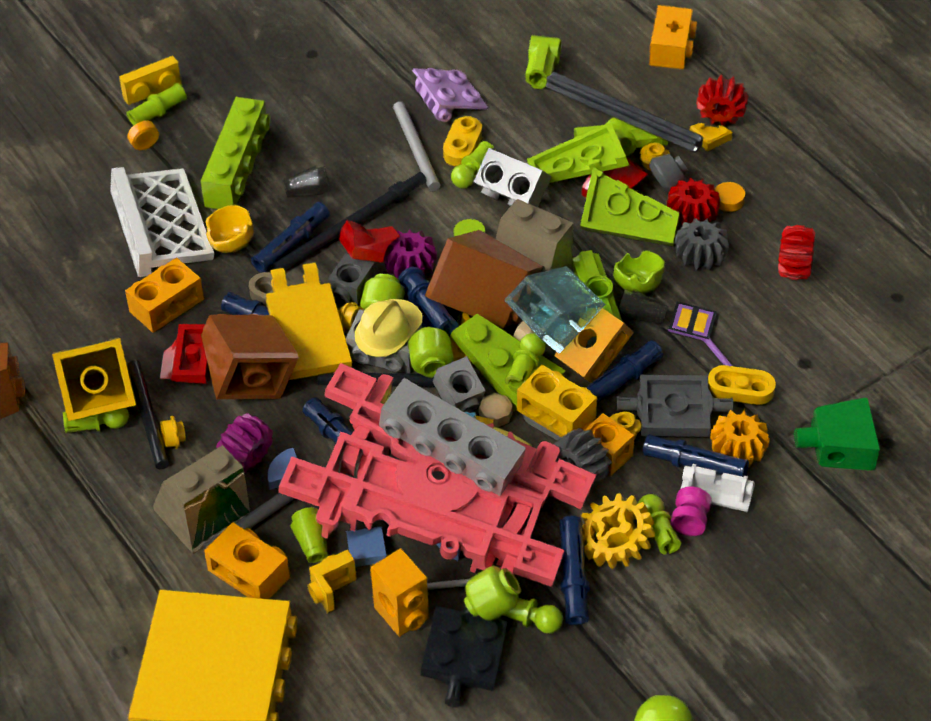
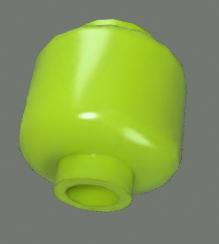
M377 274L374 278H370L365 282L360 307L365 310L371 304L378 301L390 299L404 300L405 289L396 277L389 274Z
M424 327L410 337L408 341L409 357L415 372L433 378L438 368L453 362L451 340L445 331L434 327Z
M491 566L467 581L465 588L467 597L464 598V602L473 616L479 615L487 621H492L517 606L518 594L521 592L520 585L508 569Z

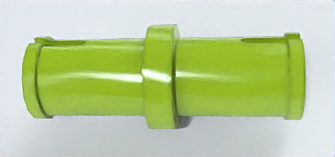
M175 83L172 87L158 95L152 94L148 96L146 102L127 111V117L133 126L141 121H149L156 116L161 117L166 114V110L186 100L187 95L183 87L179 83Z

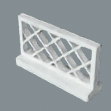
M124 167L111 169V194L138 277L150 275L151 268L165 265L176 257L183 263L214 260V251L208 242L207 232L184 168L126 175ZM179 180L180 182L176 189L164 184L166 181ZM145 184L150 188L143 192L134 188L133 185ZM158 190L169 197L162 201L153 197V195ZM177 199L186 203L187 206L182 210L171 204ZM148 203L157 209L153 213H149L141 209V207ZM165 211L176 216V218L169 222L160 218V216ZM184 220L195 225V227L188 231L180 227L179 224ZM154 224L165 230L158 235L148 229ZM174 233L184 239L177 244L167 239V237ZM190 242L202 246L203 250L192 251L186 247ZM159 246H163L172 252L157 256L155 250Z

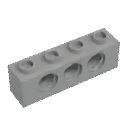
M403 378L381 408L379 426L389 436L400 438L411 444L420 454L437 459L448 470L468 477L484 491H492L501 496L522 465L526 447ZM414 420H422L425 424H418ZM451 437L454 438L456 441L451 442L445 440L444 438ZM474 455H483L487 459H478Z

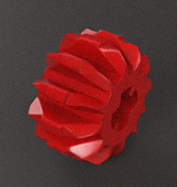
M722 74L718 77V80L709 77L706 84H702L699 88L696 102L697 109L701 110V118L710 117L711 125L716 121L721 122L722 126L727 121L735 124L738 117H743L746 113L748 93L744 92V84H735L734 76L729 80H725Z
M690 177L688 182L678 180L677 185L671 187L668 193L667 207L680 214L679 222L682 225L683 222L692 223L694 217L700 222H704L707 217L709 222L716 220L719 212L720 197L714 188V184L705 185L704 178L700 181H694Z
M803 225L786 226L784 228L778 260V272L781 277L799 280L808 279L811 275L815 248V232L813 228H807Z

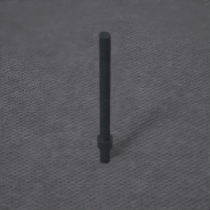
M418 172L404 182H396L388 188V192L272 264V268L288 270L340 237L341 228L347 220L361 224L392 203H400L409 197L411 191L426 182L425 175L422 172Z

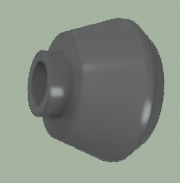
M671 154L654 157L649 164L652 173L667 194L671 187L677 185L678 180L684 182L687 180L684 174L689 170L679 155L675 158Z

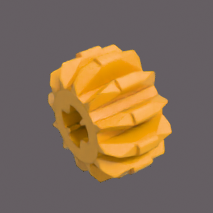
M745 409L738 415L730 410L727 417L719 416L716 425L711 429L712 450L732 457L749 460V467L753 460L761 462L770 440L768 438L769 434H767V423L759 422L758 414L751 417L747 416Z

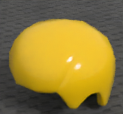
M239 205L220 208L206 219L208 242L218 252H237L247 247L254 235V226L247 209Z

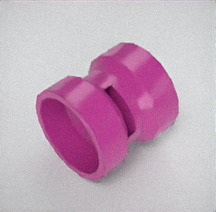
M698 487L681 488L676 497L675 505L677 508L673 511L671 518L673 529L688 536L702 534L706 529V514L710 511L712 501L710 494Z

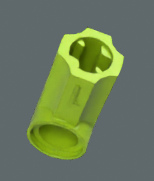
M531 36L525 82L529 83L532 88L543 89L546 86L547 77L554 71L555 64L558 65L561 38Z

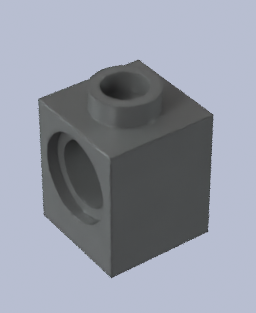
M345 253L328 278L336 304L344 306L346 303L355 302L360 307L365 282L375 277L373 262L352 259L349 254Z

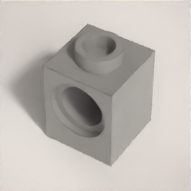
M467 356L436 370L433 383L442 400L463 412H472L480 406L479 403L483 398L485 389ZM462 385L468 392L459 393L454 390L453 386Z

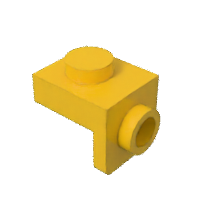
M348 549L337 555H330L322 562L310 567L311 583L307 584V587L316 604L321 602L328 613L335 610L333 591L356 580L355 560Z

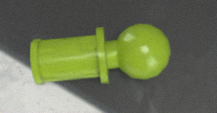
M482 141L470 156H465L461 164L454 167L451 179L456 187L463 189L473 184L488 148H494L491 143Z
M529 333L521 339L520 350L514 353L513 365L505 378V383L509 384V388L517 391L529 378L531 372L538 367V358L543 355L546 347L543 337L539 334Z
M127 408L68 421L66 411L63 412L65 433L93 429L100 432L101 424H105L113 429H119L128 422L129 418Z
M654 494L642 496L638 503L643 502L654 520L655 524L652 525V528L655 532L654 539L661 554L666 555V546L669 554L674 553L680 548L681 541L671 525L670 514L664 511V502Z
M519 598L517 606L503 615L523 622V626L527 628L532 622H535L536 627L540 631L549 634L558 631L563 622L562 612L554 605H544L537 608V600L533 598L530 601Z

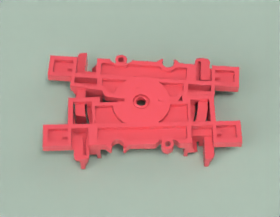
M340 363L325 389V397L354 409L350 415L349 422L353 424L354 432L351 435L343 432L340 433L326 468L291 457L279 485V493L320 507L316 515V521L323 525L321 537L326 539L337 528L339 521L350 524V530L356 531L359 521L364 522L367 529L371 530L372 524L376 520H384L389 525L387 529L388 537L400 534L431 546L441 543L440 554L445 559L455 558L458 554V549H461L466 558L473 560L470 572L475 573L477 568L485 570L493 565L495 558H498L497 565L501 566V569L506 568L512 574L552 587L564 550L531 539L541 507L543 508L549 495L582 509L595 481L596 474L561 459L556 462L560 449L554 444L543 441L540 442L536 449L516 440L512 432H508V438L526 447L522 465L501 496L492 491H484L473 480L461 473L451 472L442 462L431 456L420 454L411 444L400 438L389 436L379 426L381 408L391 393L394 377L383 374L377 380L372 376ZM414 420L418 424H425L422 420ZM488 424L487 426L493 428L494 424ZM451 437L444 438L447 441H456L454 438ZM474 455L478 459H487L483 455ZM359 463L358 474L356 479L353 477L356 466ZM440 471L444 473L445 477L438 480L432 476V473ZM514 505H515L516 508H515L513 514L511 515V512H512L513 507H514Z

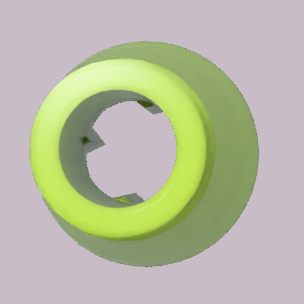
M314 507L304 508L295 512L292 515V523L290 525L309 563L321 562L328 557L326 538L321 537L323 525L316 521L318 509Z

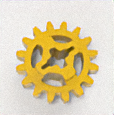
M617 493L614 501H610L607 496H603L602 505L598 506L592 502L590 504L593 510L591 514H581L585 524H582L584 553L589 560L593 558L599 567L605 561H607L611 569L616 567L617 561H622L624 566L627 567L629 566L630 557L633 556L638 560L642 558L639 552L641 548H651L647 538L655 537V532L652 528V525L655 524L645 504L643 502L637 503L632 495L626 501H624L621 493ZM634 519L637 520V529H634ZM595 532L597 533V535H596V537H597V539H598V542H597V543L595 542V539H594V537H595Z

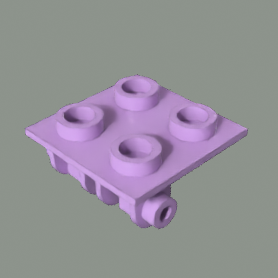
M434 68L413 69L417 76L415 89L422 96L428 108L432 110L437 120L442 122L449 121L454 108L488 109L479 92L475 90L462 71L456 69L451 71L436 70Z

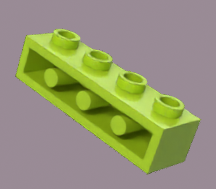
M235 97L201 179L205 207L220 209L225 206L238 204L240 196L244 193L247 178L253 170L257 153L261 150L265 133L269 130L270 114H266L265 101Z

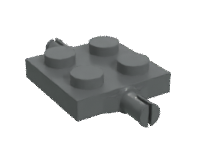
M640 375V390L637 397L617 396V411H637L641 420V436L651 434L653 436L710 437V418L712 412L733 411V398L712 397L708 389L707 375Z

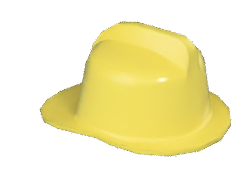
M390 299L373 303L365 309L361 317V321L355 330V342L358 348L366 355L373 357L392 355L399 351L422 324V313L412 302L402 299Z

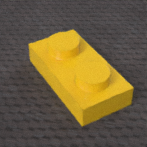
M174 56L119 76L123 99L128 105L148 98L152 94L163 92L175 83L181 85L179 65Z

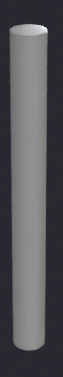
M397 102L394 104L393 109L417 164L426 177L428 189L436 191L440 188L437 176L405 104Z

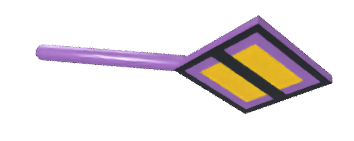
M677 301L668 332L703 340L723 365L733 366L710 339L717 311Z

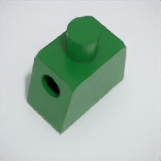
M868 398L819 406L814 409L811 427L794 429L795 447H815L818 464L822 467L869 471L876 468L880 448Z

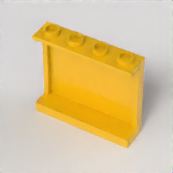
M159 590L128 715L129 721H279V714L275 712L276 703L283 702L285 680L281 678L283 670H289L291 663V648L288 647L289 638H295L297 632V616H292L290 601Z

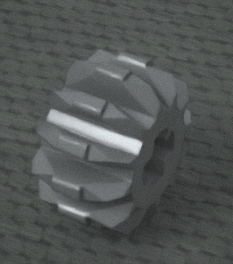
M695 217L692 223L683 222L681 230H678L675 236L677 258L682 259L684 266L693 264L696 270L700 266H704L708 270L713 265L720 266L723 258L726 257L729 251L727 230L721 229L720 222L711 224L708 217L704 222H700Z
M581 428L572 430L559 438L558 442L554 444L560 449L557 462L561 459L596 474L592 486L602 481L609 474L608 466L612 462L606 456L608 449L602 446L601 438H595L591 430L584 431Z

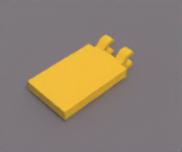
M316 263L303 264L304 283L287 286L284 268L271 270L273 293L266 294L269 315L274 316L299 357L289 380L336 372L340 363L352 368V360L330 283L320 284Z

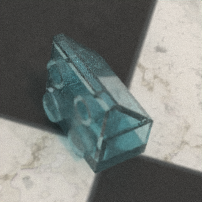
M567 266L526 276L504 300L540 339L559 354L606 305Z

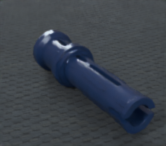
M418 267L406 268L401 272L398 279L399 283L404 287L405 293L408 294V300L423 310L435 328L445 330L450 337L452 331L459 327L458 323L448 313L443 304L425 296L430 282L426 280L424 272Z

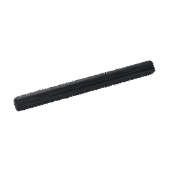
M552 72L546 79V87L691 152H697L703 145V137L561 74Z

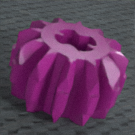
M409 229L404 234L397 231L400 237L387 247L384 255L385 267L388 273L394 274L397 279L401 272L409 267H418L424 274L432 273L437 260V250H435L432 237H425L423 230L413 233Z
M247 413L236 417L232 424H228V428L221 434L222 438L217 443L216 448L223 445L243 466L244 473H246L247 471H252L257 463L262 462L264 455L268 454V447L273 442V430L258 417Z

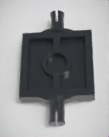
M436 606L420 676L438 679L448 685L444 700L447 706L450 707L453 694H455L453 707L460 706L463 688L476 687L493 691L508 621L500 619L487 621L479 615L475 617L469 612L467 607L465 611H457Z

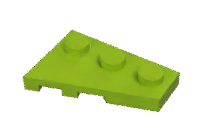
M611 122L527 159L529 165L543 170L552 176L549 183L592 174L593 167L600 171H607L630 166Z
M593 167L580 224L581 230L674 246L680 218L678 212L647 195L644 196L630 189L628 185L604 175L602 171Z
M476 314L454 329L450 337L498 394L508 397L513 404V411L517 410V391L508 387L509 384L505 383V378L513 365L514 353L520 350V341L481 315ZM544 356L538 358V367L531 372L530 376L541 365L553 371H558L562 375L565 373V370Z

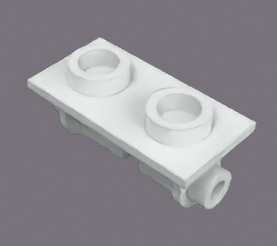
M692 464V467H684L681 488L691 486L701 488L710 494L712 498L711 504L748 512L755 486L754 481L748 480V476L741 477L727 473L718 475L716 471L697 467L696 464Z

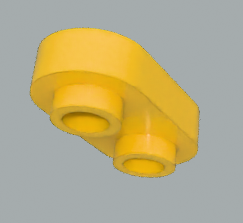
M464 116L453 122L443 145V157L446 163L458 166L465 156H470L478 147L482 138V124L478 119Z
M721 365L713 368L708 375V389L715 398H733L734 402L761 405L768 403L774 397L776 382L774 377L766 371Z

